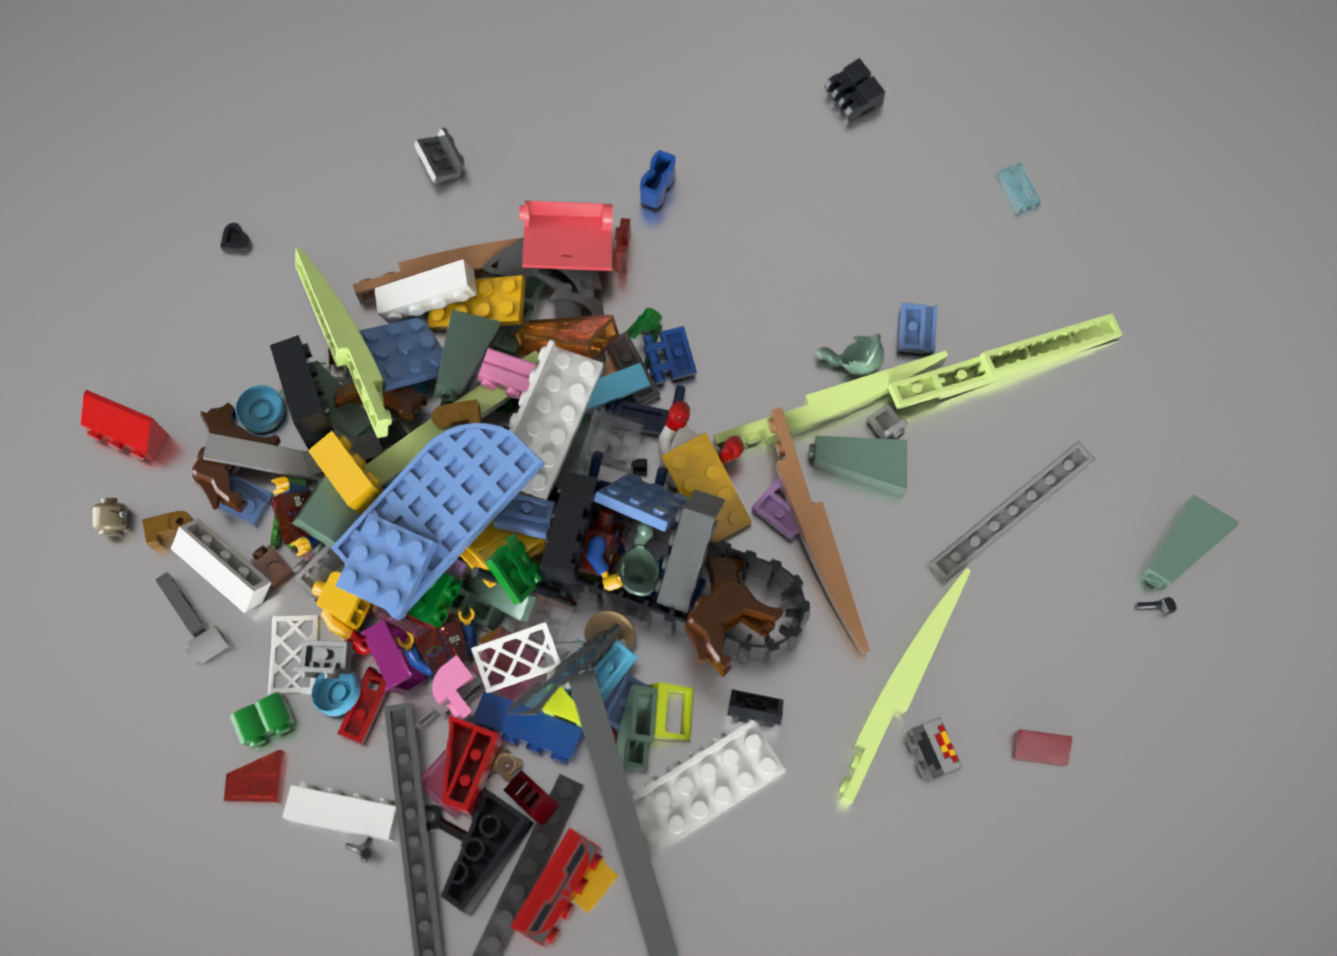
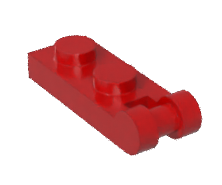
M370 666L367 668L361 680L360 696L356 704L346 713L337 732L338 735L362 745L387 694V691H384L387 681L384 680L382 674L377 672V669ZM373 682L379 684L377 691L370 689V685Z

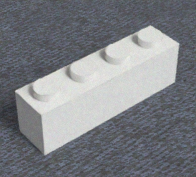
M464 259L375 288L377 314L388 323L402 321V319L411 316H420L424 312L442 309L449 304L464 302L471 297L477 296L474 269Z
M197 518L179 527L171 548L177 555L244 613L263 603L271 581L200 519Z
M301 782L299 787L291 785L282 817L290 821L393 841L398 823L396 806H394L395 801L379 798L378 803L368 801L369 796L359 793H353L352 797L342 796V790L328 787L326 792L316 790V785Z

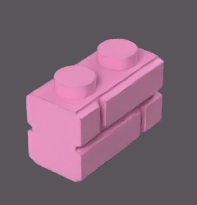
M488 348L477 381L481 382V386L486 389L496 390V388L506 391V395L509 397L520 399L524 390L527 391L530 386L529 376L532 369H536L537 364Z

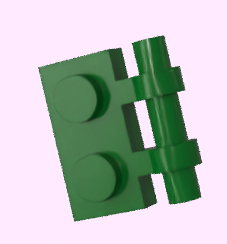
M512 534L505 539L507 544L501 545L485 563L513 605H518L536 588L534 583H538L543 577L538 571L540 567L536 561H532L526 553L527 548L524 543L518 541L515 534Z

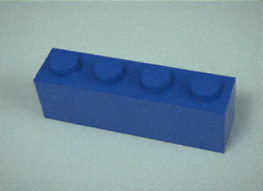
M486 691L483 692L472 718L475 725L501 734V738L508 743L516 745V742L519 741L527 744L526 749L534 753L540 754L542 750L551 754V759L565 764L566 760L573 762L584 735L581 727L539 712L537 716L518 715L531 710V708L524 705L510 710L508 714L507 708L514 703L513 701L492 693H486Z

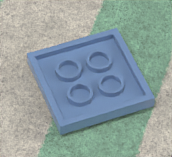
M422 316L359 331L382 376L384 391L437 378L443 348Z
M627 474L596 491L594 502L664 532L678 523L675 521L680 506L684 507L688 501L687 496L679 493H670L663 486L644 482L640 476L635 474Z
M369 513L335 586L405 618L439 543Z

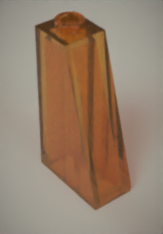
M614 315L528 320L514 333L520 352L523 355H529L535 350L539 354L543 346L546 347L549 340H553L556 347L593 360H597L620 336Z

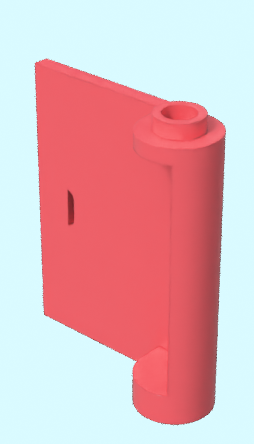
M525 200V205H520L519 220H524L522 268L611 271L613 204Z

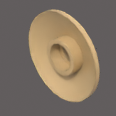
M603 610L595 613L588 620L584 631L585 640L588 641L599 632L605 631L614 623H617V627L614 630L621 626L622 631L613 639H625V645L630 650L634 647L636 633L631 621L625 615L614 610Z

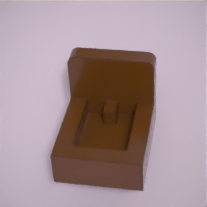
M262 545L252 554L254 558L250 562L271 581L270 585L272 587L293 571L271 545L267 547Z

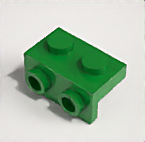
M444 572L407 612V615L440 629L448 618L454 599L459 595L462 581Z

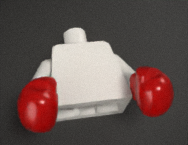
M678 401L670 407L668 418L665 421L666 425L658 438L660 456L699 435L686 427L690 418V406L687 402ZM736 435L730 436L725 441L722 449L712 443L723 465L739 458L744 451L743 440ZM667 474L665 483L676 488L670 475Z

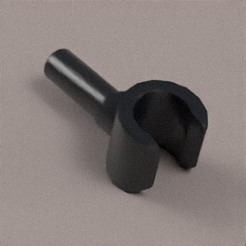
M636 459L634 461L633 474L639 476V473H647V459Z
M1171 597L1154 602H1137L1138 609L1161 607L1163 615L1177 610L1175 601Z

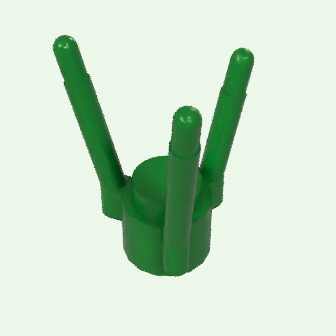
M646 308L643 314L639 315L630 326L627 333L630 336L635 330L631 336L632 339H635L641 331L647 334L653 331L652 336L655 343L658 334L663 328L659 324L662 320L661 314L652 308ZM646 355L644 365L648 370L650 361L648 355Z

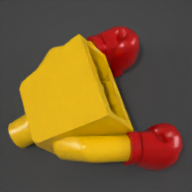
M332 572L327 582L318 580L312 588L313 594L319 596L316 605L323 609L321 616L329 630L345 639V642H353V650L357 654L363 656L370 654L371 651L365 640L367 636L356 631L359 630L372 603L336 587L335 585L341 573Z

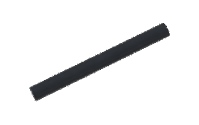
M479 567L472 569V577L499 584L491 570ZM534 583L536 588L532 593L555 599L560 597V589Z

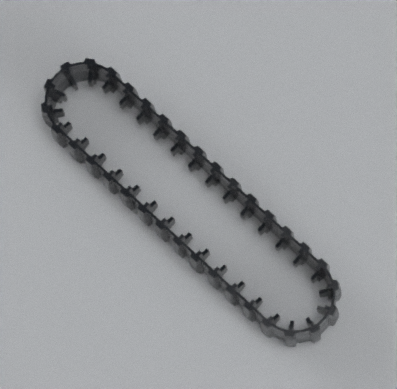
M559 481L555 482L548 501L556 502V505L560 496L557 495ZM595 502L592 518L596 519V528L604 527L605 522L610 524V517L614 512V523L612 525L620 527L619 534L621 537L628 535L629 531L637 533V525L643 523ZM675 524L665 532L653 527V536L647 541L645 546L651 544L652 540L668 545L672 531L677 530L679 525ZM714 541L708 542L710 549L707 558L710 556L714 560L719 557L731 559L734 556H738L743 564L741 570L743 572L742 581L745 582L748 574L768 581L766 590H770L774 583L784 590L780 594L779 599L781 601L786 599L787 602L792 599L796 607L786 609L785 617L792 618V622H798L796 628L792 625L789 628L784 625L779 627L778 632L785 639L774 643V639H771L768 634L764 638L766 645L750 644L752 634L750 633L745 642L724 635L723 652L736 655L737 660L743 663L752 660L764 661L765 664L776 662L778 656L786 650L793 651L803 637L801 626H804L810 617V602L805 600L802 590L804 582L799 575H792L782 567L781 561L772 559L770 562L756 557V552L746 550L745 553L731 548V543L721 541L720 544ZM669 545L668 554H671L673 546ZM540 568L538 570L543 577L538 583L558 588L560 591L565 592L566 596L570 599L577 601L581 598L589 601L591 606L601 610L602 607H606L625 616L638 619L639 623L643 626L650 627L652 624L663 628L664 633L670 636H674L676 633L689 638L685 631L686 620L676 617L678 610L670 609L668 614L651 608L653 604L652 597L645 600L643 605L627 599L629 592L625 590L620 591L619 595L603 590V579H600L599 582L595 581L594 586L579 581V572L577 586L545 580L543 572L540 571Z

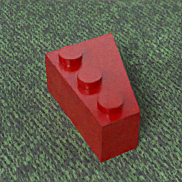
M449 715V734L446 745L447 757L446 766L444 767L442 802L451 809L472 816L503 739L499 733Z

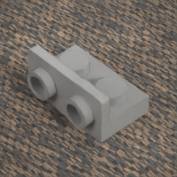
M319 542L311 550L313 555L307 561L302 559L292 569L295 573L291 576L315 599L319 597L312 592L315 582L318 580L327 582L332 572L341 573L345 566V563L334 550L322 542Z

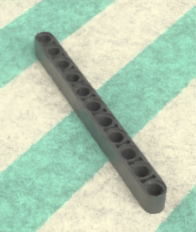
M594 669L567 677L649 956H678Z

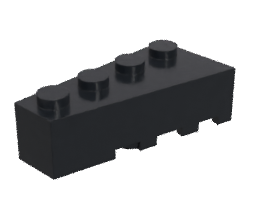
M485 787L480 796L481 800L478 808L472 816V823L466 837L464 836L460 846L462 848L458 858L454 861L441 894L442 898L469 916L533 825V822L527 816Z

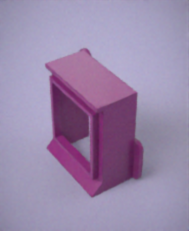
M383 619L362 631L361 634L367 636L365 640L384 680L387 681L384 691L404 695L428 680L423 673L411 666L403 652V647L395 641L396 635L401 642L407 640V634L404 631H408L406 626H400Z

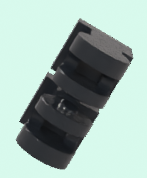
M860 58L844 67L840 73L831 76L824 84V88L828 93L833 92L831 97L834 101H839V108L845 110L844 114L849 120L857 118L873 106L876 108L884 103L885 90L874 76L871 77V72Z

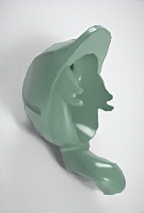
M878 333L869 337L854 336L853 339L857 342L848 345L843 354L840 355L828 347L816 350L819 360H826L833 367H844L848 372L856 376L873 374L879 370L884 361V348L880 342L881 335Z
M641 523L637 525L638 531L633 537L632 548L625 551L616 564V573L619 574L622 580L621 587L625 591L634 595L646 596L651 594L657 586L660 578V563L656 562L655 555L647 550L645 546L647 541L653 536V527Z

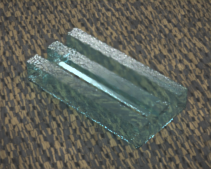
M1021 163L999 170L998 176L1018 214L1022 213L1025 209L1030 210L1033 206H1040L1041 200ZM1014 171H1016L1017 174L1019 175V177H1020V179H1021V181H1022V183H1023V185H1024V187H1025L1027 193L1029 194V196H1030V198H1031V201L1028 200V198H1027V196H1026V194H1025V192H1024V190H1023V187H1022L1021 183L1018 181V179H1017V177H1016Z

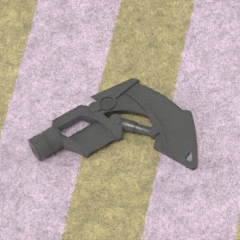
M524 237L503 249L484 265V270L488 273L503 277L523 275L526 280L532 275V277L540 279L556 291L550 297L551 301H554L558 324L556 332L569 335L580 341L583 355L602 363L606 361L602 335L607 332L603 303L594 298L593 292L594 289L603 291L597 270L558 269L575 285L578 293H572L571 284L541 271L543 268H522ZM499 261L497 269L491 267L493 264ZM580 306L592 311L595 332H584Z

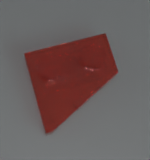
M621 218L620 227L615 229L617 246L616 249H613V263H617V272L627 273L631 238V219Z
M277 750L227 773L223 801L280 803L285 751Z

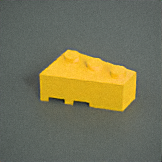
M331 431L308 451L346 504L362 515L384 491V488L379 484L380 481L374 473L365 467L367 464L357 452L354 453L351 450L353 445L344 435L339 437Z

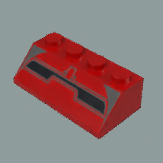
M569 827L510 928L543 947H546L548 943L552 945L560 932V929L557 928L562 918L567 920L575 906L572 904L577 893L581 895L587 887L589 880L586 877L591 869L595 871L603 859V856L600 855L601 847Z

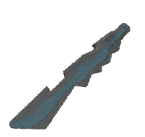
M614 623L607 630L599 632L583 644V649L571 654L558 664L554 669L555 674L543 685L539 681L507 708V713L510 715L537 716L564 681H568L567 677L577 675L582 670L590 669V664L597 662L600 654L609 650L610 641L622 631L621 626L618 623Z

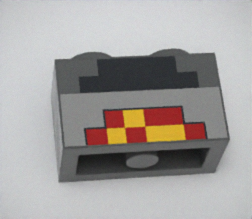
M940 717L914 727L907 732L909 736L906 738L908 747L912 753L916 752L920 761L917 763L918 770L923 778H927L928 782L963 768Z

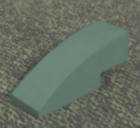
M460 588L459 595L454 599L449 615L459 619L457 609L460 607L461 615L466 616L470 612L468 606L470 605L474 611V618L472 619L474 625L491 632L498 628L505 612L482 600L472 592Z
M640 685L631 686L622 714L616 743L623 770L634 772L647 770L649 743L654 742L657 688Z

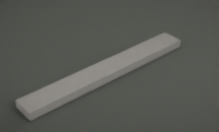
M1079 441L1076 442L931 560L927 566L943 584L947 583L1096 459Z

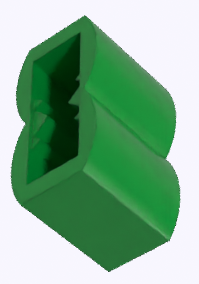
M280 692L268 695L230 715L241 744L251 746V748L264 744L266 742L265 738L275 733L278 736L288 732L291 729L290 726L295 723L284 694Z

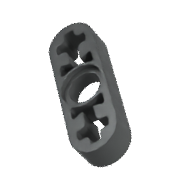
M168 572L156 579L157 584L189 632L194 637H197L206 631V626L173 577Z

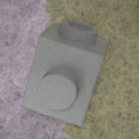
M888 403L867 418L868 423L881 439H899L905 434L904 430L908 423L905 418L900 420Z

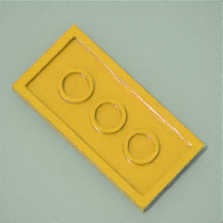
M523 275L475 279L477 296L471 297L464 302L449 304L442 309L430 310L428 327L431 331L447 330L452 310L500 321V326L522 325L526 279Z
M706 432L660 456L678 493L687 496L688 500L695 489L725 499L723 508L715 519L718 521L711 541L718 542L752 523Z

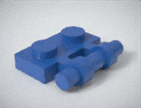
M684 326L660 331L661 341L654 343L652 335L643 337L645 343L643 347L644 352L649 357L651 364L649 370L651 376H654L656 384L665 382L663 373L670 371L672 380L696 375L697 370ZM664 351L667 362L660 363L657 352Z

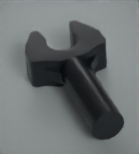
M438 805L425 806L426 809L435 814V819L432 822H427L429 833L439 828L463 841L464 836L466 837L468 832L444 819V809Z

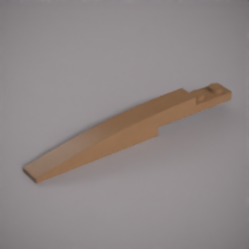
M521 238L472 245L398 263L399 272H388L378 278L363 279L359 283L353 284L354 291L360 303L376 299L375 288L462 259L474 269L475 279L495 275L486 272L484 265L503 249ZM497 261L491 267L497 269L499 261Z
M782 407L773 409L767 422L771 434L775 433L778 441L775 443L778 457H783L782 460L777 461L775 468L793 520L813 567L836 613L860 655L866 654L870 650L823 502L812 504Z

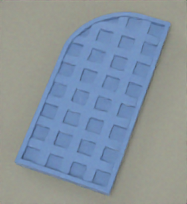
M471 423L453 427L433 438L331 548L346 564L369 513L439 543L408 609L409 611L546 463L520 437L500 426L486 423ZM387 611L395 620L399 621L402 618Z

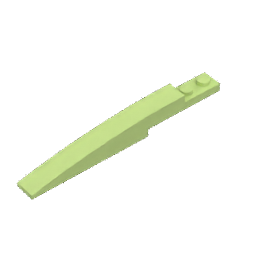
M301 247L295 248V267L336 366L347 365L377 438L388 436V425H391L392 419L390 411L388 409L385 410L383 406V379L359 330L336 293Z
M1113 313L988 350L982 352L979 357L893 382L888 387L897 409H901L937 397L940 400L1011 377L1121 337L1123 333Z
M536 350L523 358V360L537 364V367L540 363L538 360L539 354ZM479 385L454 403L477 399L480 404L481 417L483 418L512 399V397L506 395V391L502 389L489 390ZM430 419L370 461L365 467L374 473L380 481L379 484L384 487L392 482L433 438L444 431L440 430Z
M943 351L805 395L804 406L784 412L791 437L840 419L889 396L888 386L890 383L937 369L944 364L948 356L947 352ZM770 417L714 434L713 439L714 445L721 449L725 441L734 435L739 436L743 443L747 442V444L756 443L761 440V437H764L767 445L778 441L775 433L771 434L767 419Z
M965 569L936 606L905 651L881 691L853 746L862 751V754L856 753L850 766L854 769L851 778L845 777L839 791L843 793L841 801L849 805L853 803L895 710L903 714L908 710L971 572L970 569Z

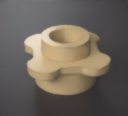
M502 749L491 770L501 774L503 780L511 781L513 774L522 767L523 763L520 758H515L511 755L510 750ZM506 762L509 763L508 767H504Z

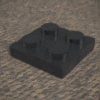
M732 689L727 715L741 722L748 720L758 721L760 725L765 727L781 726L784 699Z

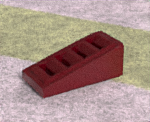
M522 770L517 773L503 790L540 825L545 824L559 807V804ZM525 782H527V784L516 795V792L523 786Z

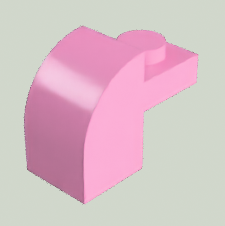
M457 655L444 664L436 673L433 680V694L439 705H442L449 699L450 703L447 707L456 718L461 715L466 720L473 712L457 692L472 682L474 677Z

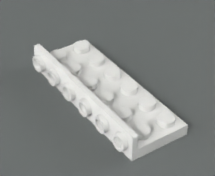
M549 340L547 346L541 348L538 357L540 363L537 369H532L529 376L530 386L527 391L524 390L519 400V411L517 414L514 413L509 423L510 431L520 437L546 463L519 493L547 501L604 368L602 362L556 347L553 340Z
M740 721L734 726V732L726 735L725 732L711 740L713 745L704 750L703 747H699L689 754L691 759L683 764L677 761L666 768L667 774L660 778L657 775L651 777L643 783L645 787L635 793L634 789L630 791L649 858L786 772L781 761L759 729L757 721Z

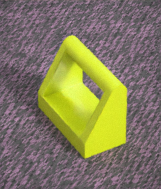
M661 682L650 684L649 687L658 689L654 740L690 742L694 688ZM668 693L683 694L680 734L665 732Z
M552 684L550 691L556 686L555 684ZM559 687L542 708L544 713L582 728L575 702L563 687Z

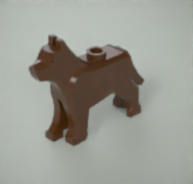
M328 349L329 364H335L331 351ZM354 382L335 389V408H340L341 405L347 403L363 405ZM409 386L384 391L382 387L383 406L396 410L403 419H414V413L420 411V406L427 404V395Z
M226 403L219 408H211L207 413L200 412L201 419L209 433L278 446L281 442L277 435L259 437L237 426L234 422L236 411L230 403ZM202 447L198 452V460L192 468L195 484L205 493L213 510L218 509L221 503L242 513L248 502L242 499L241 493L234 492L231 477L241 466L203 460L205 447Z
M709 556L705 565L710 579L711 594L708 597L702 595L695 602L694 609L689 613L685 622V631L692 643L697 665H703L706 660L718 671L720 676L724 677L732 670L730 664L733 660L731 656L723 652L724 633L739 623H743L760 636L766 637L774 630L776 625L774 622L782 616L784 610L780 607H769L761 603L741 583L739 573L742 570L743 564L738 556H734L731 559L719 557L715 560Z

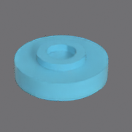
M257 385L248 388L239 396L235 411L238 420L246 429L255 433H264L273 430L281 423L285 414V404L275 389L265 385Z
M351 670V674H340L339 679L323 678L324 673H321L312 688L314 706L328 716L345 714L356 704L360 696L361 681L359 676Z

